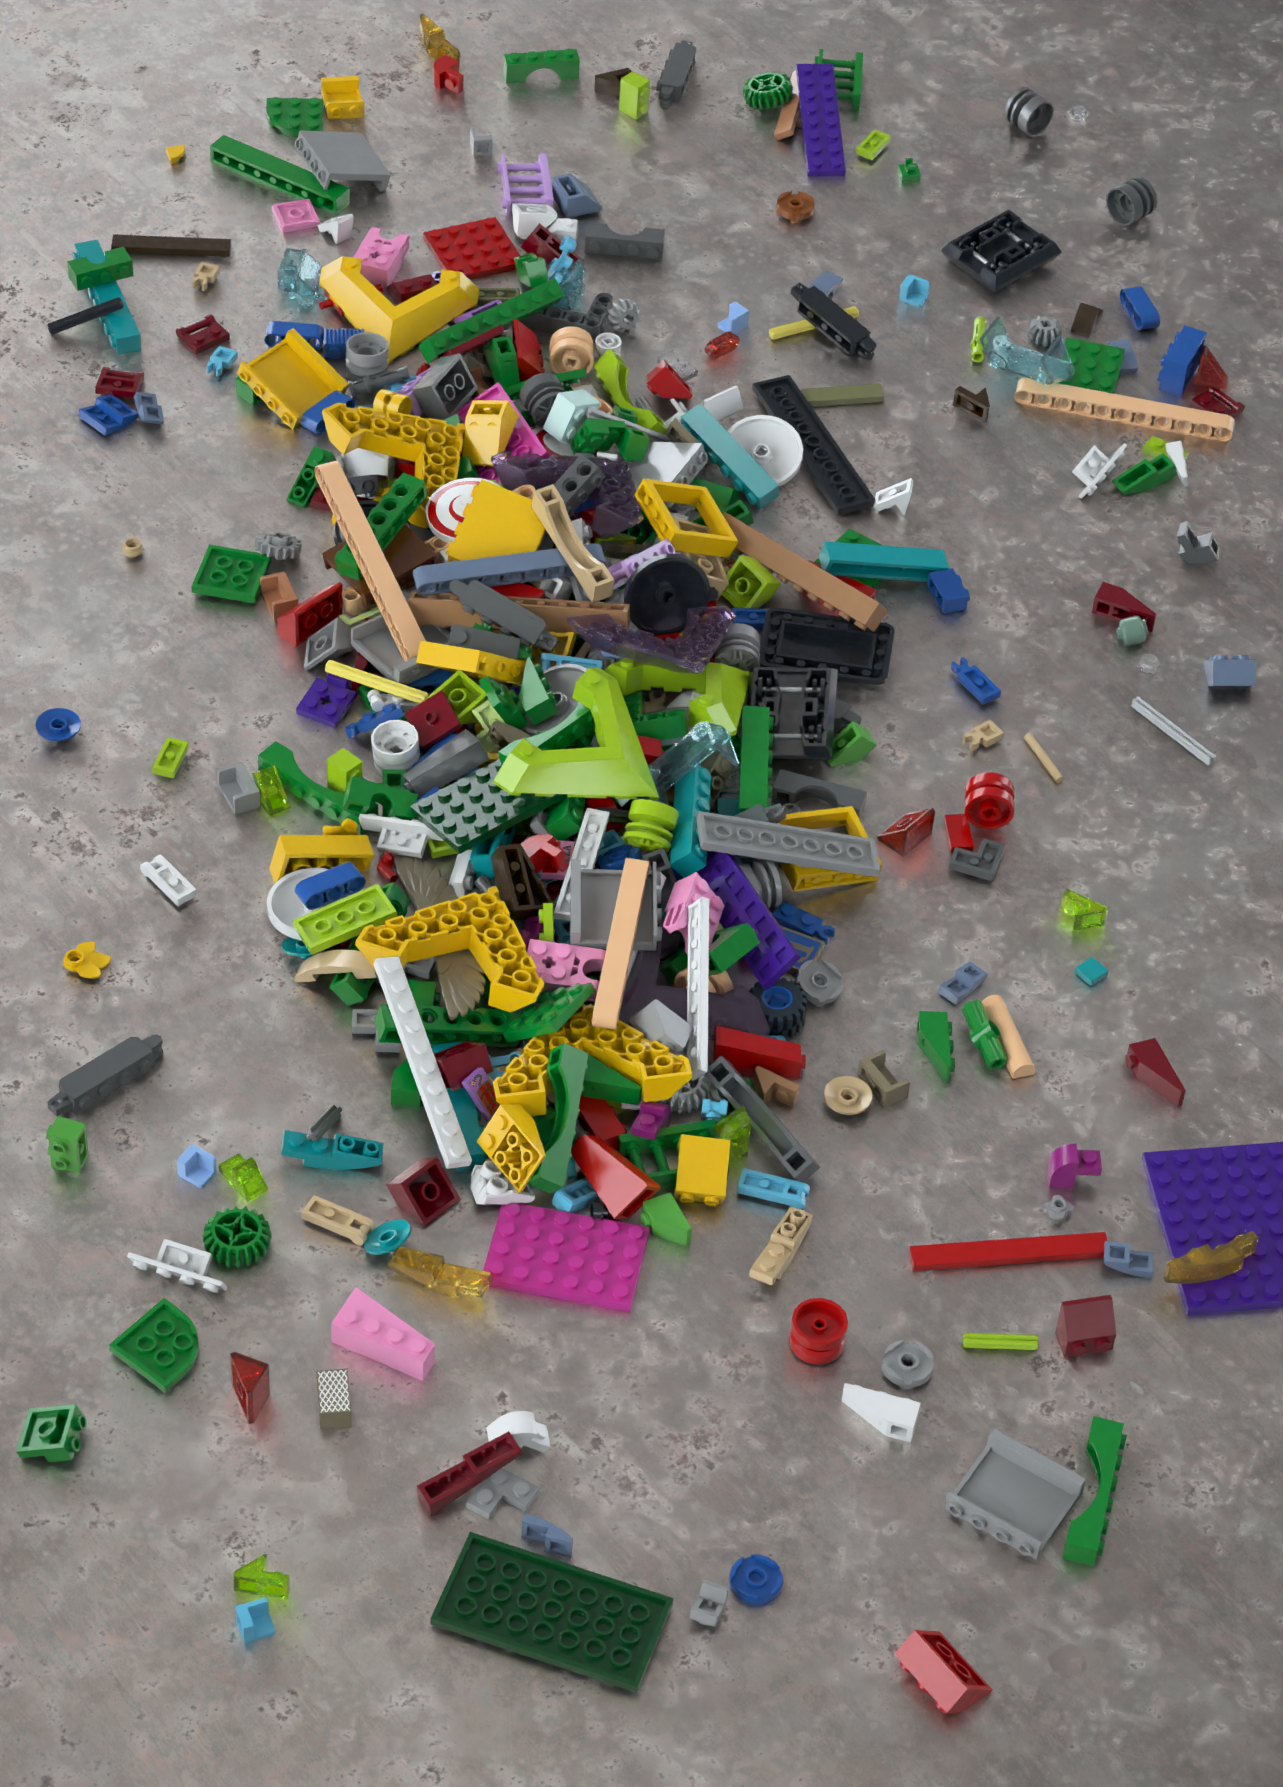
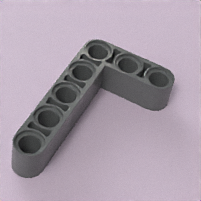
M608 293L597 294L587 314L551 306L520 322L531 330L554 334L564 327H579L587 331L591 335L593 343H595L596 337L604 333L609 323L607 316L610 313L608 309L613 308V297Z

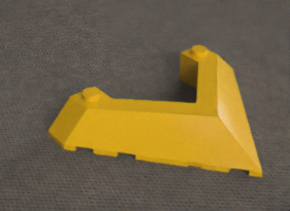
M342 256L321 269L319 285L323 290L326 289L335 305L345 312V317L356 330L363 328L364 333L379 334L388 341V365L396 357L403 356L412 350L414 346L421 344L427 337L434 335L448 322H454V318L463 315V312L469 308H475L478 303L479 288L462 272L441 269L439 284L394 306L361 274L362 259Z
M336 403L323 409L322 415L329 441L343 455L360 448L415 462V477L425 481L427 497L408 521L416 526L429 527L426 518L428 500L441 486L457 480L465 424L449 425L443 420L420 418V416L386 411L385 414L378 413L373 408L361 406L354 409L346 407V404Z
M497 886L488 888V892L482 894L474 892L458 897V899L453 901L449 900L417 910L414 915L406 918L401 915L388 919L384 925L374 927L372 924L366 926L355 941L357 948L373 967L377 958L398 956L402 968H404L408 962L469 949L491 982L488 1006L507 1012L516 1011L536 1002L545 984L542 977L539 978L536 972L537 967L531 955L528 956L525 950L526 945L514 921L511 920L504 901H501Z
M583 1004L557 1032L533 1037L523 1048V1053L519 1057H515L506 1067V1072L493 1081L496 1102L501 1105L521 1104L531 1117L546 1115V1095L553 1090L547 1074L550 1051L563 1043L596 1057L603 1064L617 1070L619 1074L627 1079L636 1082L642 1087L641 1093L644 1102L668 1100L692 1078V1071L687 1057L681 1054L679 1057L669 1052V1047L656 1040L649 1041L644 1038V1033L618 1020L616 1030L593 1027L594 1006Z

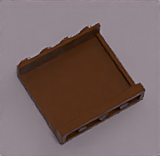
M404 524L383 551L401 591L415 584L413 571L417 567L438 564L437 554L406 524ZM346 540L322 553L327 570L333 568L337 572L335 556L346 545ZM339 574L361 596L363 606L367 610L377 606L363 576L360 580H356Z

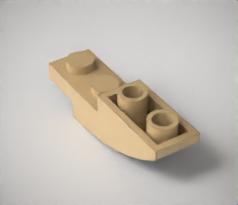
M791 1206L772 1232L770 1242L751 1267L749 1277L771 1286L777 1278L781 1279L800 1247L814 1215Z

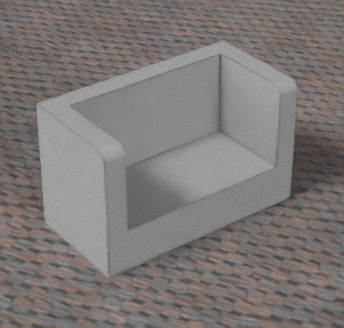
M243 762L217 770V785L235 815L260 808V790Z

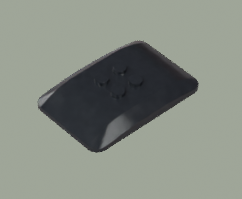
M771 608L766 613L760 642V667L834 668L838 670L837 682L880 685L885 683L888 678L895 629L888 623L880 622L874 632L868 628L863 631L854 625L855 621L853 619H850L848 622L840 616Z

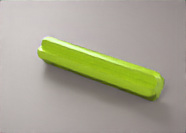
M964 1333L962 1339L964 1348L1037 1350L1039 1345L1037 1335Z

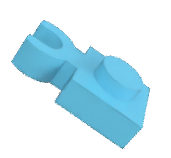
M219 346L210 356V362L206 365L207 373L215 369L216 376H220L222 368L229 369L236 361L238 351Z

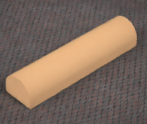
M1000 995L986 997L982 1004L989 1019L995 1023L1000 1031L1001 1037L999 1040L1007 1055L1008 1061L1006 1066L1012 1079L1035 1075V1066L1003 998Z

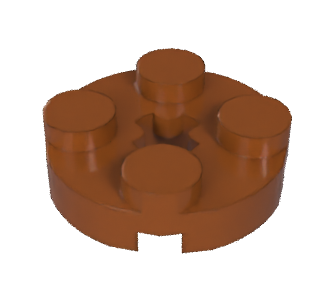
M792 191L782 193L778 197L776 206L777 214L790 219L792 223H800L802 220L811 217L815 209L814 199L809 194L798 191V194H792Z

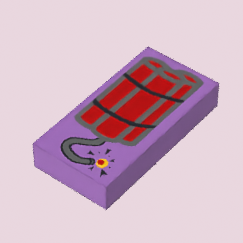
M481 1067L476 1068L462 1084L486 1122H489L501 1104L496 1102L493 1083Z

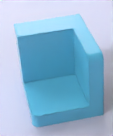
M909 274L901 284L899 300L921 307L929 296L930 281Z
M266 1597L235 1606L236 1623L244 1644L275 1634Z

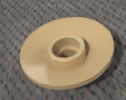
M840 1076L832 1079L826 1085L824 1099L832 1110L845 1115H855L862 1113L870 1106L872 1091L869 1085L859 1078Z

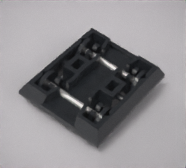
M1009 209L950 241L941 251L951 263L994 294L1048 264L1061 254L1060 248L1054 241L1042 233L1039 234Z
M750 668L747 706H758L759 703H762V707H770L769 716L773 717V730H769V733H773V744L768 750H773L772 760L832 759L838 679L837 669ZM820 701L821 704H825L824 709H820ZM820 714H824L823 724L819 723Z

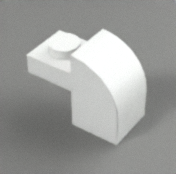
M516 1411L507 1413L487 1427L489 1441L509 1431L520 1448L527 1446L543 1453L550 1448L547 1426L535 1422L534 1413Z

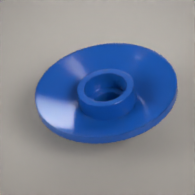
M53 708L40 714L35 726L37 733L44 739L64 741L74 737L79 732L81 720L72 710Z

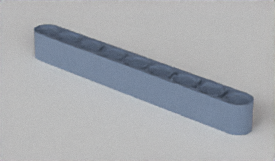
M600 544L584 545L595 559L607 566ZM558 548L417 567L413 571L417 592L420 595L452 592L449 587L450 582L454 581V579L460 580V582L462 581L467 585L471 581L478 580L484 585L492 587L575 576Z

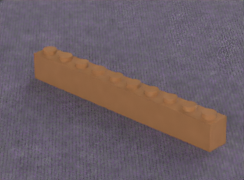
M724 512L722 514L738 540L733 550L734 554L754 557L771 574L773 572L777 574L776 578L785 584L788 581L791 582V587L801 594L803 591H806L808 593L807 597L816 603L821 600L824 602L823 606L831 612H834L835 609L838 610L840 617L848 622L850 619H853L855 621L854 625L863 631L866 628L873 632L876 630L888 611L879 602L728 513Z
M412 591L410 594L409 607L418 626H427L429 624L446 628L456 624L473 627L475 622L479 625L483 623L480 620L481 616L476 613L472 616L462 609L463 606L459 598L452 593L420 595L417 591ZM505 596L544 619L548 632H574L576 636L579 634H589L591 637L608 635L617 639L627 637L629 632L630 604ZM492 625L494 629H500L498 626Z

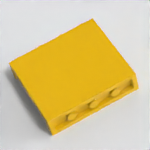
M294 328L287 332L284 340L249 363H246L244 360L241 361L237 371L240 379L246 382L254 393L292 430L301 425V417L309 408L335 390L345 394L349 385Z
M481 479L479 485H474L471 493L473 500L471 504H466L462 514L465 518L463 523L459 522L454 532L457 535L454 542L450 541L446 554H449L448 562H452V559L463 561L533 552L538 550L546 529L532 508V499Z

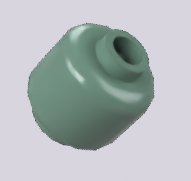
M1139 616L1121 619L1119 628H1116L1118 641L1123 640L1126 646L1143 643L1146 636H1149L1145 619L1141 620Z

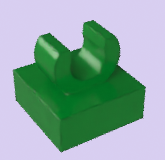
M905 158V164H899L897 170L901 181H920L921 173L917 163H913V158Z

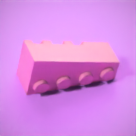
M355 1287L331 1323L332 1343L421 1381L425 1379L435 1363V1343L357 1287Z

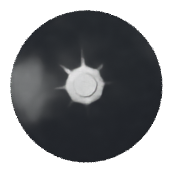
M662 554L648 559L632 573L626 584L623 600L624 604H630V620L642 632L652 636L681 633L693 626L705 612L710 598V584L703 569L693 559L681 554Z

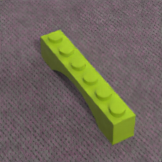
M611 349L607 350L593 363V367L597 371L595 373L596 377L601 382H604L603 388L612 395L610 398L612 402L618 407L634 411L637 416V425L666 435L667 427L661 418L651 410L634 407L628 393L629 369L618 354Z

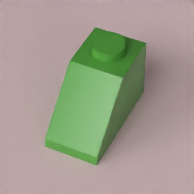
M852 721L833 739L832 759L827 761L829 765L836 766L862 760L877 744L869 730Z
M671 1193L643 1201V1210L640 1213V1218L645 1227H650V1232L653 1236L684 1246L690 1245L692 1228Z

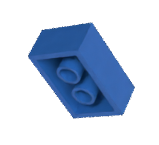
M1184 325L1181 332L1176 333L1174 343H1170L1167 354H1164L1161 359L1160 365L1163 366V369L1160 370L1157 379L1160 382L1158 390L1179 397L1183 395L1201 364L1207 332Z

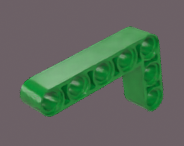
M641 690L623 695L638 736L666 740L682 737L689 733L685 710L676 709L645 715L646 711Z

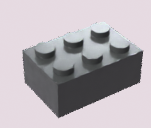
M459 353L441 357L412 391L427 419L444 420L455 415L478 387Z

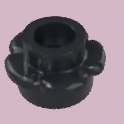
M601 1199L591 1202L590 1216L593 1219L601 1218L603 1220L608 1217V1209Z

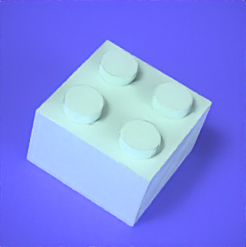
M584 389L558 393L543 429L560 442L569 441L574 438L580 427L588 419L585 416L587 408L593 407L598 409L601 402Z

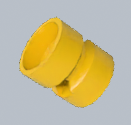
M382 389L374 399L373 409L375 412L384 414L386 411L410 415L412 399L407 395L396 394L393 391Z

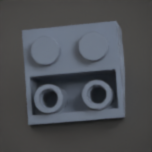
M572 174L553 177V199L566 218L602 210L601 204L592 191Z
M1228 655L1210 656V660L1204 661L1208 686H1256V660H1250V655L1232 656V659H1228Z

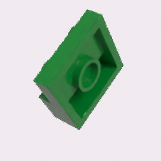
M588 418L570 441L573 455L576 453L594 455L597 450L601 452L609 451L626 429L625 421Z
M487 676L479 680L492 707L506 724L519 730L529 724L524 716L527 713L520 702L517 703L520 699L513 689L509 691L505 684L499 687L496 681L491 682Z
M76 1404L30 1408L16 1453L20 1458L45 1456L48 1462L72 1460L74 1452H78L81 1447L80 1432L87 1427L85 1415Z

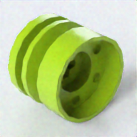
M644 799L632 801L628 817L633 822L626 824L623 842L627 845H632L633 848L639 847L640 850L646 852H653L664 848L665 852L668 853L671 848L670 842L673 840V834L669 831L676 828L679 816L678 811L667 804Z

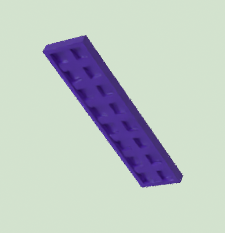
M796 64L807 176H845L846 168L834 65Z
M707 851L706 866L697 871V873L708 883L710 889L716 896L721 898L725 905L719 920L724 929L749 923L754 929L760 943L745 954L743 958L761 986L768 990L801 956L733 856L728 853Z

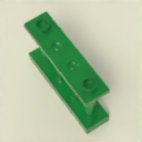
M819 49V56H815L814 64H833L834 67L851 69V72L834 70L835 78L850 79V82L835 81L836 89H846L850 92H837V100H849L852 103V110L859 111L863 53L856 52V57L852 61L822 59L823 49Z
M714 1119L663 1127L654 1141L631 1135V1133L621 1134L618 1137V1152L624 1157H630L632 1164L645 1174L640 1155L654 1153L660 1172L646 1175L659 1184L661 1188L658 1191L675 1189L677 1169L670 1170L664 1151L678 1149L681 1134L715 1138L716 1124Z

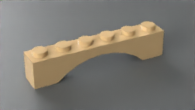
M552 484L535 490L532 508L591 602L594 603L612 596L614 578L605 564L595 559L581 542L571 523L564 501L555 486Z

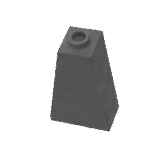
M466 729L403 775L406 783L403 785L411 793L418 794L417 799L419 800L435 786L437 788L443 787L486 762L489 758L480 740Z

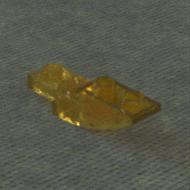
M423 13L420 14V39L427 53L435 61L446 54L459 61L460 67L461 54L458 48L445 39V33L442 28Z
M1252 1230L1244 1235L1236 1236L1233 1241L1225 1245H1218L1214 1250L1208 1244L1199 1248L1195 1247L1184 1256L1173 1258L1167 1263L1164 1280L1166 1283H1198L1233 1274L1242 1269L1245 1257L1255 1253L1259 1237Z
M401 1246L396 1249L388 1262V1268L411 1282L442 1295L460 1300L464 1294L482 1298L493 1280L490 1272L445 1263L444 1256Z

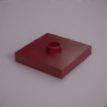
M443 690L404 713L408 722L417 730L419 743L424 750L463 727Z

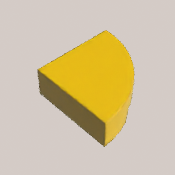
M184 144L166 147V154L171 164L178 162L185 155Z

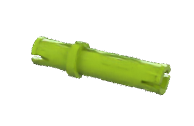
M977 317L974 320L973 340L971 341V359L974 362L983 361L984 351L986 350L985 335L987 321L983 317Z

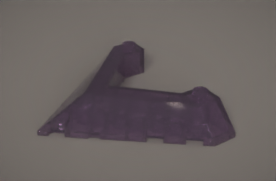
M501 452L492 456L491 462L504 488L513 491L522 485L528 484L532 485L535 490L552 484L554 485L578 457L550 455L549 459L540 458L539 454L523 453L521 457L511 456V452ZM588 458L605 475L602 483L588 496L596 510L591 530L598 532L602 537L609 538L643 522V515L640 514V503L634 495L636 488L632 480L631 469H628L629 462L621 459L618 462L606 458Z
M728 606L687 608L685 628L682 636H678L676 639L666 637L665 641L654 637V634L637 629L635 633L624 629L625 625L616 623L608 614L568 616L567 621L593 649L678 673H703L733 624L736 614Z
M666 916L661 917V922H657V927H662V939L657 941L656 951L638 950L626 981L618 1020L633 1028L635 1027L628 1022L629 1019L655 999L687 1022V989L657 985L660 960L678 951L680 946L681 932L675 930L669 934L663 927ZM743 985L725 994L708 992V1040H715L716 1026L761 1036L770 1033V1028L758 999Z

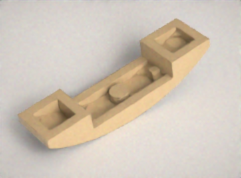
M330 950L307 958L300 966L294 980L295 982H313L317 980L319 974L353 972L356 979L377 978L378 975L375 968L361 951Z

